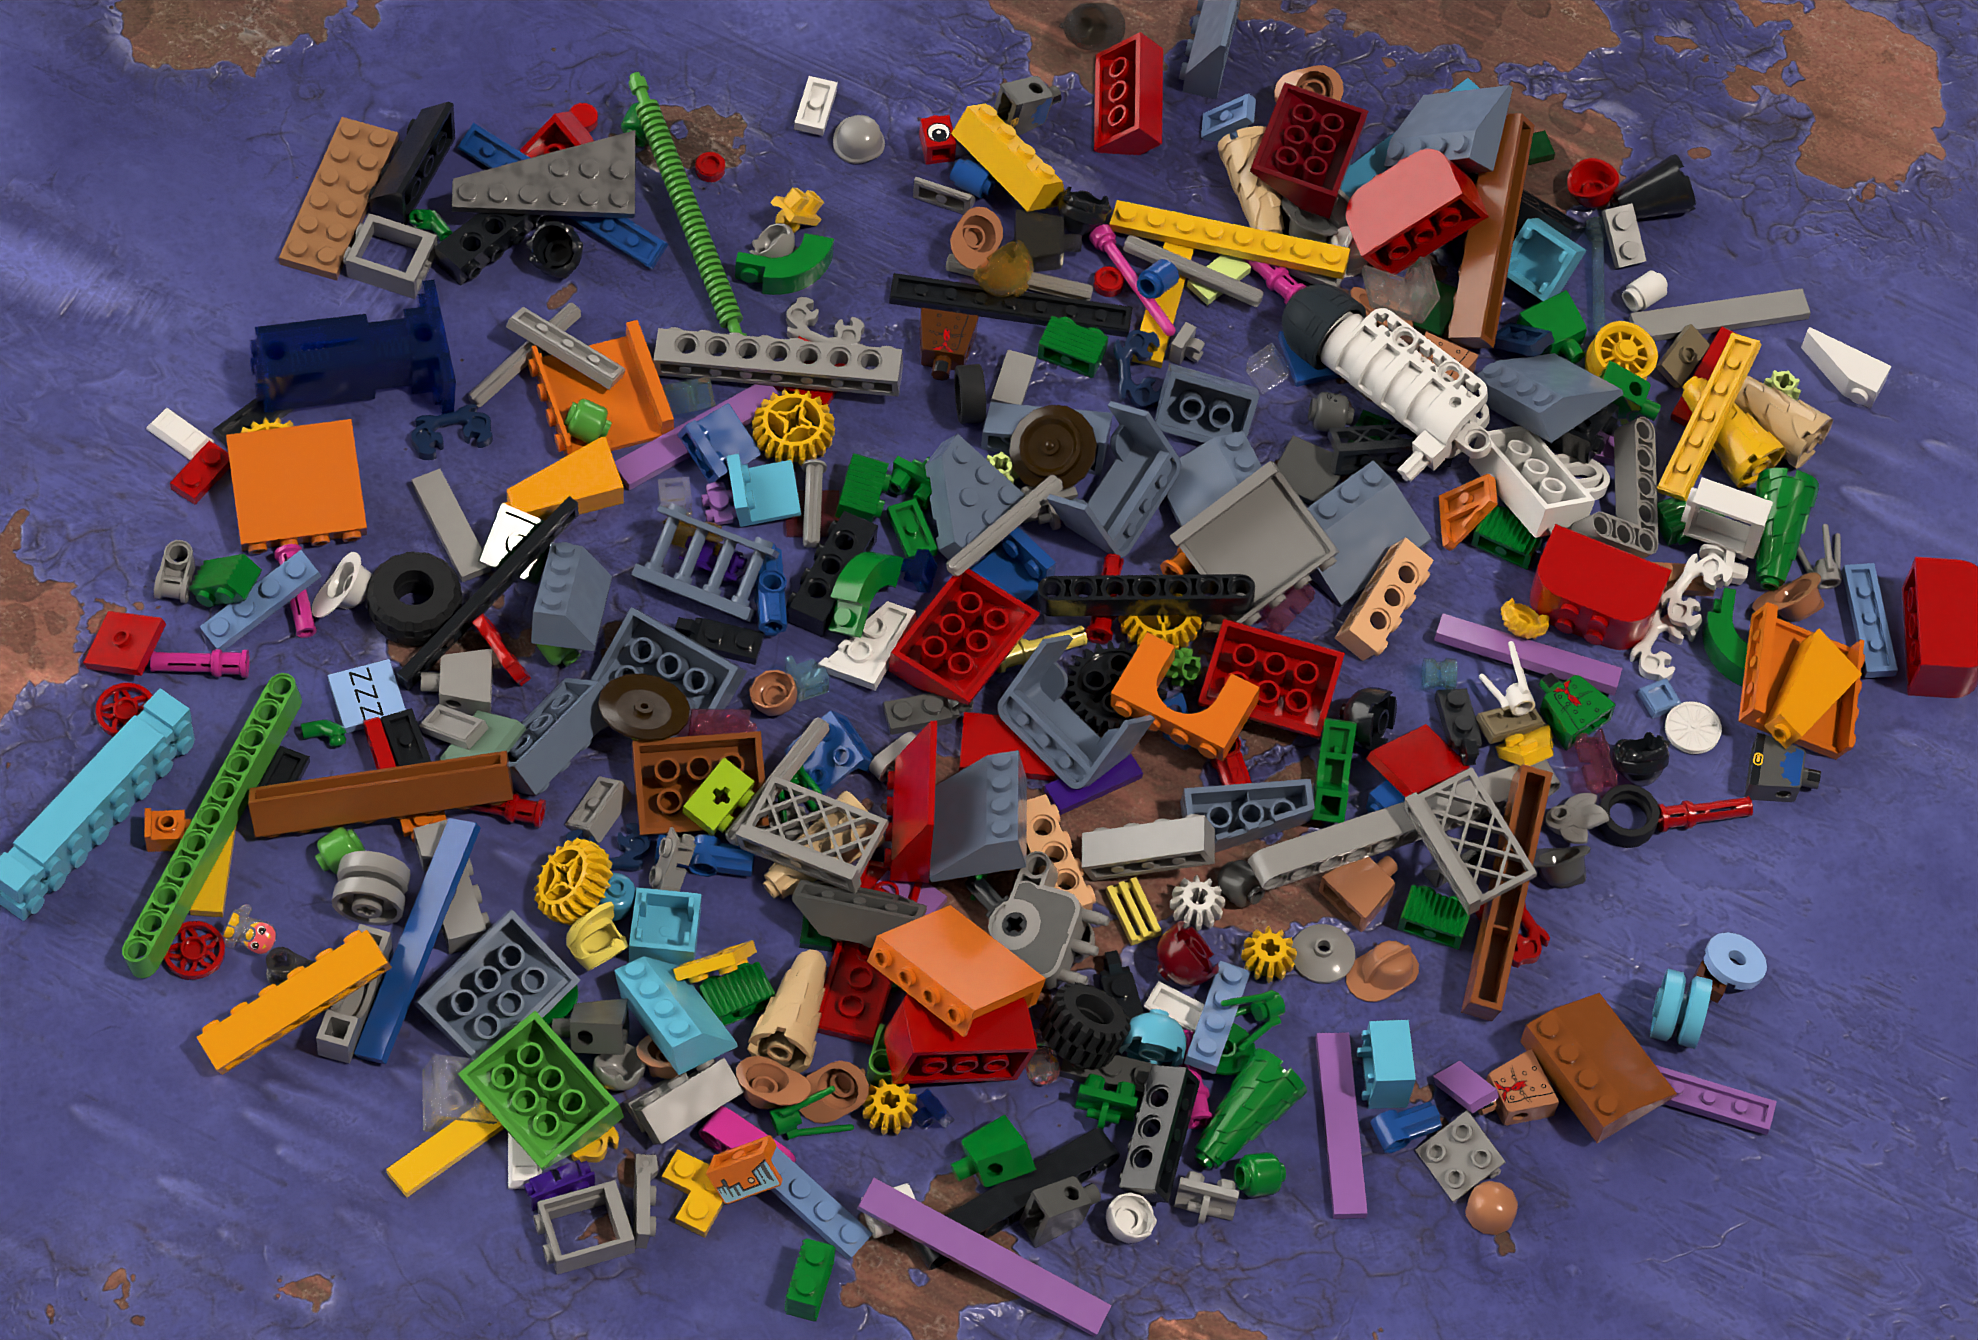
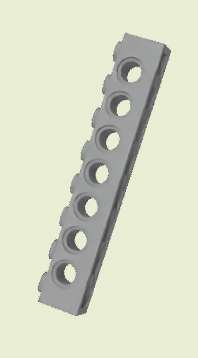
M677 327L668 329L658 328L653 359L659 376L899 397L903 371L902 349H896L891 346L869 347L859 343L850 345L835 344L826 340L811 342L800 338L777 339L768 335L754 337L744 336L740 333H713L709 330L697 332L686 331ZM686 350H693V352L688 354L682 353ZM715 353H724L721 356H713ZM747 355H752V356H754L753 358H750V359H745V358H743V357H745V356H747ZM776 358H784L783 361H773ZM806 361H815L813 364L804 363ZM838 363L846 364V365H844V366H842V367H836V366H834V365H836V364H838ZM867 366H875V367H876V368L871 369V370L865 369Z

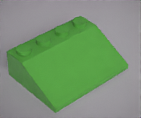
M536 1011L532 1012L458 1073L461 1080L542 1171L597 1140L624 1118L619 1103Z

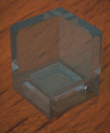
M710 376L662 385L673 415L716 406Z
M792 655L785 657V673L790 674L796 683L797 699L799 702L828 692L829 675L825 666L818 668L814 659L796 664Z

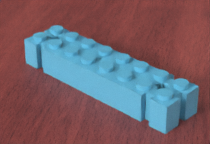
M161 688L143 705L144 710L138 716L134 715L13 842L14 847L8 853L3 852L0 856V905L22 921H25L30 914H36L42 908L45 901L43 896L47 892L50 894L52 891L59 890L64 884L66 876L74 868H79L86 861L88 853L95 845H101L108 837L111 828L117 822L124 821L129 815L131 807L139 799L143 800L150 793L152 785L159 777H165L173 767V761L171 760L175 756L179 757L181 754H187L192 748L195 738L191 724L190 708Z

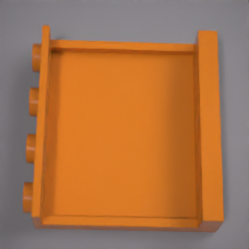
M352 419L226 435L242 551L248 550L249 554H260L267 552V548L281 547L287 544L299 545L311 542L312 546H322L329 544L332 539L342 538L344 542H353L362 539V535H367Z
M1767 602L1751 615L1738 722L1771 734L1764 727L1799 644L1813 632L1777 618L1778 606ZM1860 639L1851 647L1831 640L1861 672L1865 661V655L1863 654L1864 640ZM1860 677L1794 744L1835 760L1854 747L1856 742V735L1854 734L1855 721L1859 715V708L1857 707L1858 694L1862 688Z
M951 905L877 935L867 960L868 963L963 1037L967 1035L973 1019L1024 997L1028 1008L1036 1005L1046 981L1044 976Z

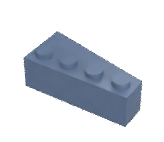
M991 402L982 433L981 449L998 453L1003 452V454L1010 455L1011 437L1019 422L1030 412L1042 406ZM1076 410L1093 427L1097 442L1095 462L1088 473L1100 476L1109 444L1113 414L1109 412Z
M1311 779L1184 788L1180 801L1182 818L1190 814L1205 815L1215 828V853L1309 823L1315 810Z

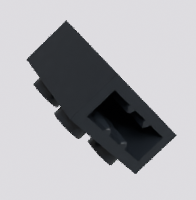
M1613 403L1608 404L1552 443L1543 438L1541 440L1549 448L1588 464L1595 454H1601L1610 436L1614 437V431L1620 427L1621 421L1618 419L1619 406Z

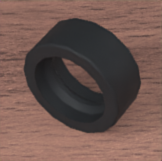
M980 364L958 365L955 368L954 374L958 420L961 424L984 422L986 418V390L982 367Z
M1632 784L1617 785L1607 791L1599 805L1609 816V821L1598 826L1599 831L1606 840L1614 845L1625 848L1639 847L1649 841L1654 834L1659 821L1660 810L1656 799L1644 788ZM1623 802L1634 804L1645 813L1646 823L1640 829L1630 830L1622 828L1610 817L1611 807L1616 803Z

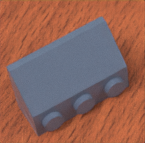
M1169 363L1160 393L1155 422L1163 432L1203 443L1214 437L1244 431L1247 437L1260 395L1257 387Z

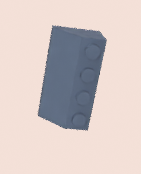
M551 542L533 610L531 643L595 651L612 576L583 546L573 545L568 542Z
M565 678L521 722L526 727V730L508 752L513 789L520 794L535 796L543 793L549 787V782L558 773L563 772L570 766V760L578 752L585 750L591 744V739L600 730L609 726L602 718L598 707L600 693L604 688L599 681Z

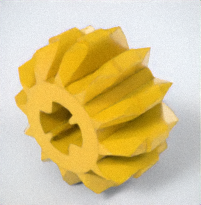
M1270 926L1265 929L1264 934L1256 929L1252 934V938L1247 937L1243 945L1245 949L1242 950L1241 959L1246 962L1244 967L1246 970L1255 971V980L1261 976H1266L1267 982L1270 983L1273 980V976H1276L1282 981L1285 978L1286 972L1293 970L1295 964L1293 960L1296 959L1297 951L1295 948H1292V937L1283 939L1284 932L1282 929L1276 934L1272 933Z
M882 1078L879 1081V1087L869 1086V1094L865 1103L862 1104L865 1107L862 1116L864 1119H870L869 1126L871 1130L881 1126V1133L884 1136L888 1129L891 1128L897 1135L901 1131V1126L909 1129L912 1125L911 1118L917 1116L918 1108L915 1106L917 1096L916 1094H909L910 1086L908 1084L898 1087V1084H893L892 1081V1084L887 1085L886 1081Z

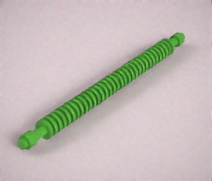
M639 72L632 73L629 76L628 84L632 94L636 95L639 102L635 108L651 151L654 154V159L667 187L666 189L672 200L677 217L680 220L682 230L688 240V245L701 274L706 291L709 294L708 296L714 311L717 314L719 324L722 328H728L730 333H740L747 336L746 333L742 332L739 325L743 320V316L740 313V308L711 239L706 222L703 219L704 217L690 186L685 169L682 166L683 164L669 133L670 131L658 101L650 99L647 92L649 86L645 77L641 76Z

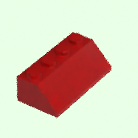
M1139 32L1096 54L1094 151L1107 154L1141 155L1162 145L1163 48Z

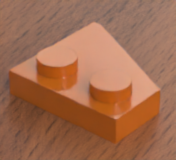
M1485 474L1439 495L1442 546L1449 551L1453 550L1498 505L1495 477Z

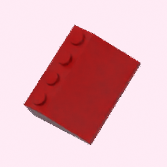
M968 568L959 577L953 575L890 652L888 671L915 688L969 705L1037 620L1040 613Z
M1223 619L1198 705L1209 708L1217 699L1232 673L1260 687L1259 701L1248 719L1320 739L1324 719L1328 715L1345 653Z
M930 721L895 758L894 771H888L887 790H893V796H887L886 816H892V822H888L889 824L885 831V841L891 842V848H885L884 867L890 868V881L929 883L935 810L937 721Z

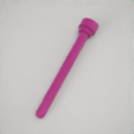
M1107 224L1096 227L1090 233L1089 240L1097 250L1108 254L1164 334L1173 336L1176 329L1154 298H1145L1138 291L1137 281L1139 277L1115 245V233Z

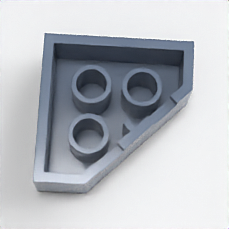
M959 434L942 442L925 464L927 478L930 477L932 495H930L933 520L937 521L939 537L936 538L938 551L948 560L1025 497V494Z

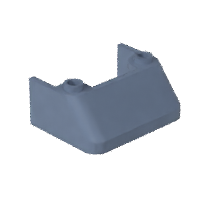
M1110 401L1108 408L1119 422V426L1113 432L1110 439L1111 449L1117 457L1088 503L1078 498L1069 500L1049 494L1047 500L1066 527L1106 553L1117 554L1122 558L1130 552L1180 473L1181 461L1148 411Z
M1070 635L1043 639L1000 698L998 714L1069 787L1080 789L1091 785L1125 759L1155 718L1152 715L1125 720L1120 728L1110 729L1100 738L1060 698L1067 688L1068 677L1057 661L1073 640Z

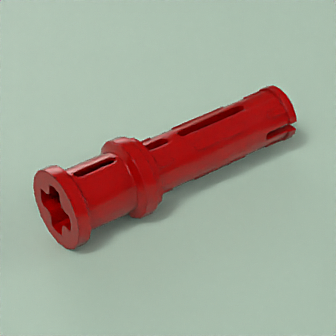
M1107 554L1104 557L1101 575H1121L1124 559H1120L1121 556L1117 554ZM1112 594V595H1110V596H1111V597H1116L1117 594ZM1091 616L1090 625L1085 629L1087 639L1099 644H1107L1108 641H1111L1113 637V632L1111 631L1112 622L1117 616Z
M513 794V800H508L505 803L499 805H492L490 803L480 804L469 809L505 816V820L514 823L515 820L533 823L534 827L540 828L545 816L546 800L532 801L520 798L519 794Z
M1747 796L1738 799L1693 804V802L1688 800L1682 801L1679 805L1664 806V804H1658L1660 815L1657 829L1659 832H1666L1668 828L1682 826L1685 829H1691L1696 823L1743 816L1749 817L1753 815L1752 800ZM1725 808H1730V809H1731V810H1725V811L1710 812V810H1718V809H1725Z

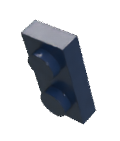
M1510 322L1497 331L1494 348L1534 357L1542 354L1544 349L1555 341L1551 331Z

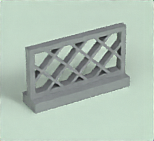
M1472 767L1420 794L1415 792L1405 797V812L1468 915L1478 911L1484 903L1537 876V872ZM1470 779L1475 787L1473 798L1455 794L1457 785ZM1478 794L1483 801L1477 800ZM1434 796L1449 799L1445 813L1432 810L1427 800ZM1453 800L1471 805L1467 819L1449 814ZM1475 806L1489 810L1492 815L1489 825L1471 820ZM1437 818L1443 819L1442 824L1439 823ZM1446 821L1465 825L1461 840L1447 836L1444 831ZM1494 821L1497 823V825L1499 826V828L1493 826ZM1469 827L1487 831L1483 845L1465 841ZM1491 833L1505 836L1508 841L1506 851L1487 847ZM1453 845L1459 846L1458 851H1456ZM1463 847L1481 852L1477 866L1462 861L1460 855ZM1510 848L1513 849L1515 854L1509 853ZM1485 853L1503 858L1500 872L1481 868ZM1507 859L1520 862L1526 871L1517 877L1503 874ZM1469 871L1475 872L1474 879ZM1479 874L1497 878L1495 888L1482 894L1476 884ZM1501 880L1507 881L1500 885Z
M772 775L745 825L741 823L736 837L740 849L856 894L861 885L860 877L889 823L885 818ZM776 787L789 791L791 799L773 805L771 796ZM808 800L818 803L820 810L804 816L801 815L797 805ZM794 806L798 818L780 824L776 812ZM838 811L847 815L848 822L830 827L827 815ZM773 814L777 826L766 830L755 827L759 818ZM823 817L827 829L809 835L805 823ZM867 822L877 826L872 835L861 839L855 828ZM799 825L802 826L806 837L795 841L785 838L783 831ZM852 828L856 841L838 847L834 834ZM830 836L834 849L823 853L814 850L812 842ZM859 847L862 856L856 866L843 861L842 853Z

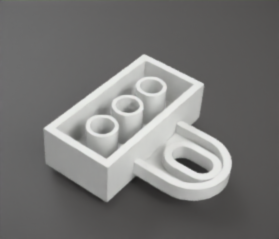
M1522 426L1487 431L1491 438V451L1484 458L1473 459L1470 457L1469 463L1481 476L1490 474L1495 477L1497 495L1535 538L1551 535L1555 524L1571 530L1575 522L1590 515L1595 500L1605 495L1610 483V476L1607 470L1594 459H1591L1587 464L1566 454L1555 455L1538 435ZM1477 437L1473 449L1484 447L1486 441L1481 437ZM1575 475H1586V476H1588V477H1587V478H1582V479H1576L1574 476H1575Z

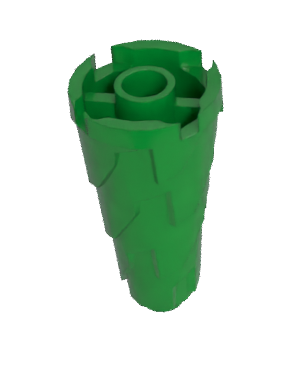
M1778 467L1765 469L1758 474L1755 496L1773 502L1763 535L1754 556L1756 559V581L1765 590H1778L1785 583L1792 561L1796 559L1801 535L1805 534L1811 508H1814L1818 496V481L1813 476L1796 470L1795 477L1787 475L1788 468Z
M1257 1048L1252 1053L1247 1063L1232 1082L1230 1091L1215 1110V1116L1201 1134L1197 1146L1194 1148L1196 1152L1194 1159L1207 1170H1210L1211 1167L1217 1169L1224 1162L1233 1158L1250 1140L1254 1141L1274 1120L1278 1121L1307 1093L1304 1082L1290 1067L1286 1071L1280 1066L1284 1061L1269 1051Z

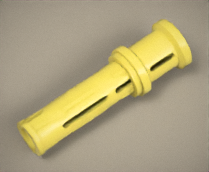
M1078 626L1030 641L1022 638L999 666L997 672L1003 673L1006 671V668L1020 664L1024 666L1043 639L1070 635L1073 640L1065 650L1087 645L1086 632H1082L1084 631L1083 626Z

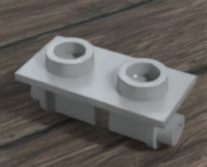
M670 827L667 837L661 840L659 846L660 857L657 865L652 867L649 874V884L652 889L680 892L687 871L685 868L676 866L677 863L689 866L696 847L694 843L695 837L689 834H683L682 838L678 837L674 828Z

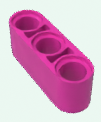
M724 1106L716 1109L698 1132L701 1139L719 1153L768 1136ZM773 1139L777 1147L795 1163L796 1158L793 1153Z

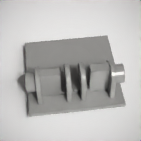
M1468 1110L1415 1149L1453 1202L1487 1176L1492 1179L1501 1173L1499 1167L1506 1163Z

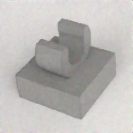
M1185 322L1171 344L1169 361L1180 365L1186 356L1189 360L1198 363L1203 355L1201 350L1205 343L1195 338V326Z

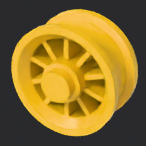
M1626 321L1611 322L1600 329L1595 339L1588 346L1585 353V366L1588 372L1599 377L1610 360L1646 380L1656 367L1658 351L1652 337L1640 326Z

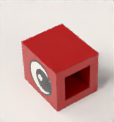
M933 115L920 119L919 138L926 165L955 161L956 140L951 134L953 127L950 115Z

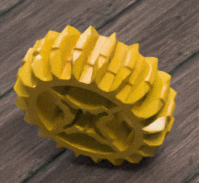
M784 388L782 396H778L773 392L770 400L763 399L761 407L755 410L754 420H752V437L754 442H757L759 450L765 451L766 459L775 457L776 463L791 460L792 463L798 462L802 467L805 460L817 459V455L824 457L826 448H830L832 445V438L835 435L833 414H829L830 408L828 404L822 405L820 396L811 399L810 391L805 395H801L796 388L794 394H789Z
M1142 594L1145 597L1151 596L1150 594ZM1173 594L1174 596L1178 597L1183 596L1181 594ZM1202 615L1118 616V621L1121 623L1120 629L1122 634H1128V643L1137 641V648L1148 632L1174 645L1175 649L1178 650L1179 646L1187 648L1189 642L1196 639L1197 633L1201 629Z
M576 838L573 841L567 840L563 847L557 846L556 853L548 855V862L546 865H541L543 867L542 873L536 877L539 883L534 887V890L537 892L534 900L538 903V909L556 923L572 925L581 916H585L593 908L599 906L600 900L606 898L604 896L606 889L611 887L608 880L613 876V873L610 871L613 863L609 860V854L596 843L586 839Z

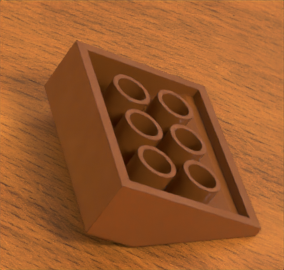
M761 731L672 737L656 741L632 740V760L640 836L668 834L670 827L674 828L676 834L703 832L704 830L682 813L683 806L724 757L754 780V786L751 791L756 794L765 783ZM726 794L720 797L715 795V803L717 805L722 801L726 803ZM738 806L731 814L734 817L732 823L744 808ZM768 815L762 817L755 827H769Z
M1600 993L1554 1008L1525 1026L1520 1040L1521 1044L1526 1050H1533L1544 1074L1597 1144L1677 1095Z

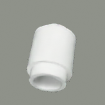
M1650 270L1626 286V290L1622 293L1623 300L1630 310L1634 312L1638 310L1643 311L1667 295L1668 283L1662 274Z

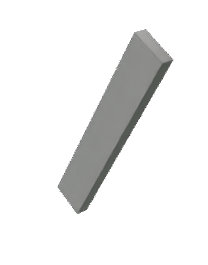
M1801 288L1635 312L1630 314L1629 321L1643 328L1654 341L1677 338L1684 327L1690 324L1700 334L1718 332L1721 326L1729 330L1809 319L1811 312Z

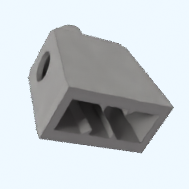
M485 649L444 654L441 656L440 673L421 672V691L439 692L440 705L465 714L474 715L477 710L491 713L493 650Z

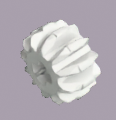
M1198 875L1193 878V882L1184 878L1181 881L1180 887L1175 886L1172 891L1173 898L1170 900V909L1174 910L1173 917L1175 921L1184 920L1183 926L1185 929L1190 924L1195 925L1197 932L1201 930L1202 924L1211 929L1214 921L1222 917L1225 899L1220 896V886L1211 887L1212 881L1210 878L1205 880V882H1200Z

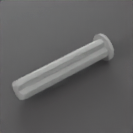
M811 459L802 464V470L806 473L803 545L807 548H817L820 542L823 473L827 470V465L821 460Z

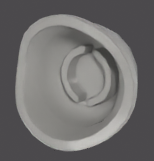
M855 115L848 117L840 122L835 130L833 148L837 156L845 162L851 164L864 163L879 157L884 151V136L880 131L879 125L869 116Z

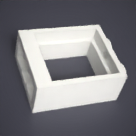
M1702 477L1698 489L1691 488L1681 518V521L1686 523L1683 535L1754 559L1773 502ZM1701 507H1702V508H1705V509H1707V510H1710V511H1713V512H1716V513H1719V514H1722V515L1731 517V518H1733V519H1736V520H1739V521H1742V522L1751 524V526L1746 525V524H1743V523H1740V522H1737V521H1734V520H1732V519H1729V518H1726V517H1723V516H1720V515H1717V514H1714V513H1711V512H1708V511H1706V510L1701 509Z

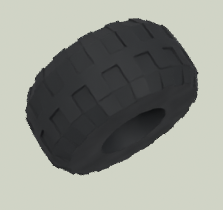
M413 551L392 556L375 569L374 574L369 580L367 592L369 615L376 629L389 640L406 646L425 645L462 607V589L458 575L446 561L430 553ZM414 592L424 593L430 597L428 601L418 605H409L400 601L401 597Z

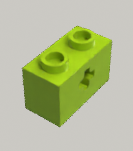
M724 757L686 802L682 813L711 836H714L718 830L723 833L734 820V817L731 816L738 806L744 808L755 793L751 791L754 786V780ZM726 794V803L722 801L717 805L715 803V795L720 797Z

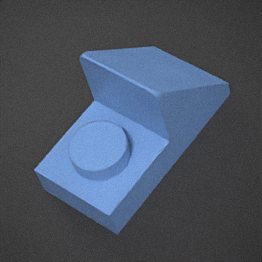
M1248 93L1203 113L1201 138L1219 142L1229 133L1231 140L1237 138L1236 130L1246 128L1254 123L1256 99Z

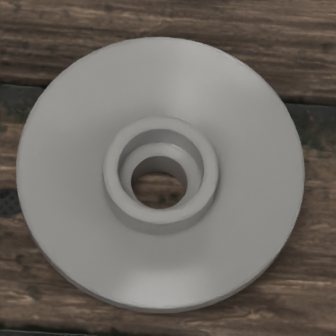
M1327 924L1312 925L1299 932L1293 940L1292 948H1295L1297 951L1296 959L1293 960L1295 963L1294 968L1302 977L1309 981L1320 984L1339 981L1351 971L1354 965V944L1344 931L1335 926ZM1326 946L1329 948V950L1323 952L1320 951L1318 947Z

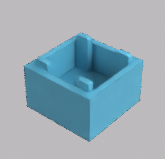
M1539 218L1527 219L1513 242L1507 277L1540 300L1545 301L1561 293L1587 250Z
M636 887L629 941V963L643 956L678 966L695 960L702 894Z
M1409 1020L1369 1021L1367 1030H1363L1361 1034L1362 1040H1364L1363 1045L1357 1048V1057H1362L1366 1087V1091L1362 1092V1100H1367L1368 1109L1407 1108L1416 1081Z

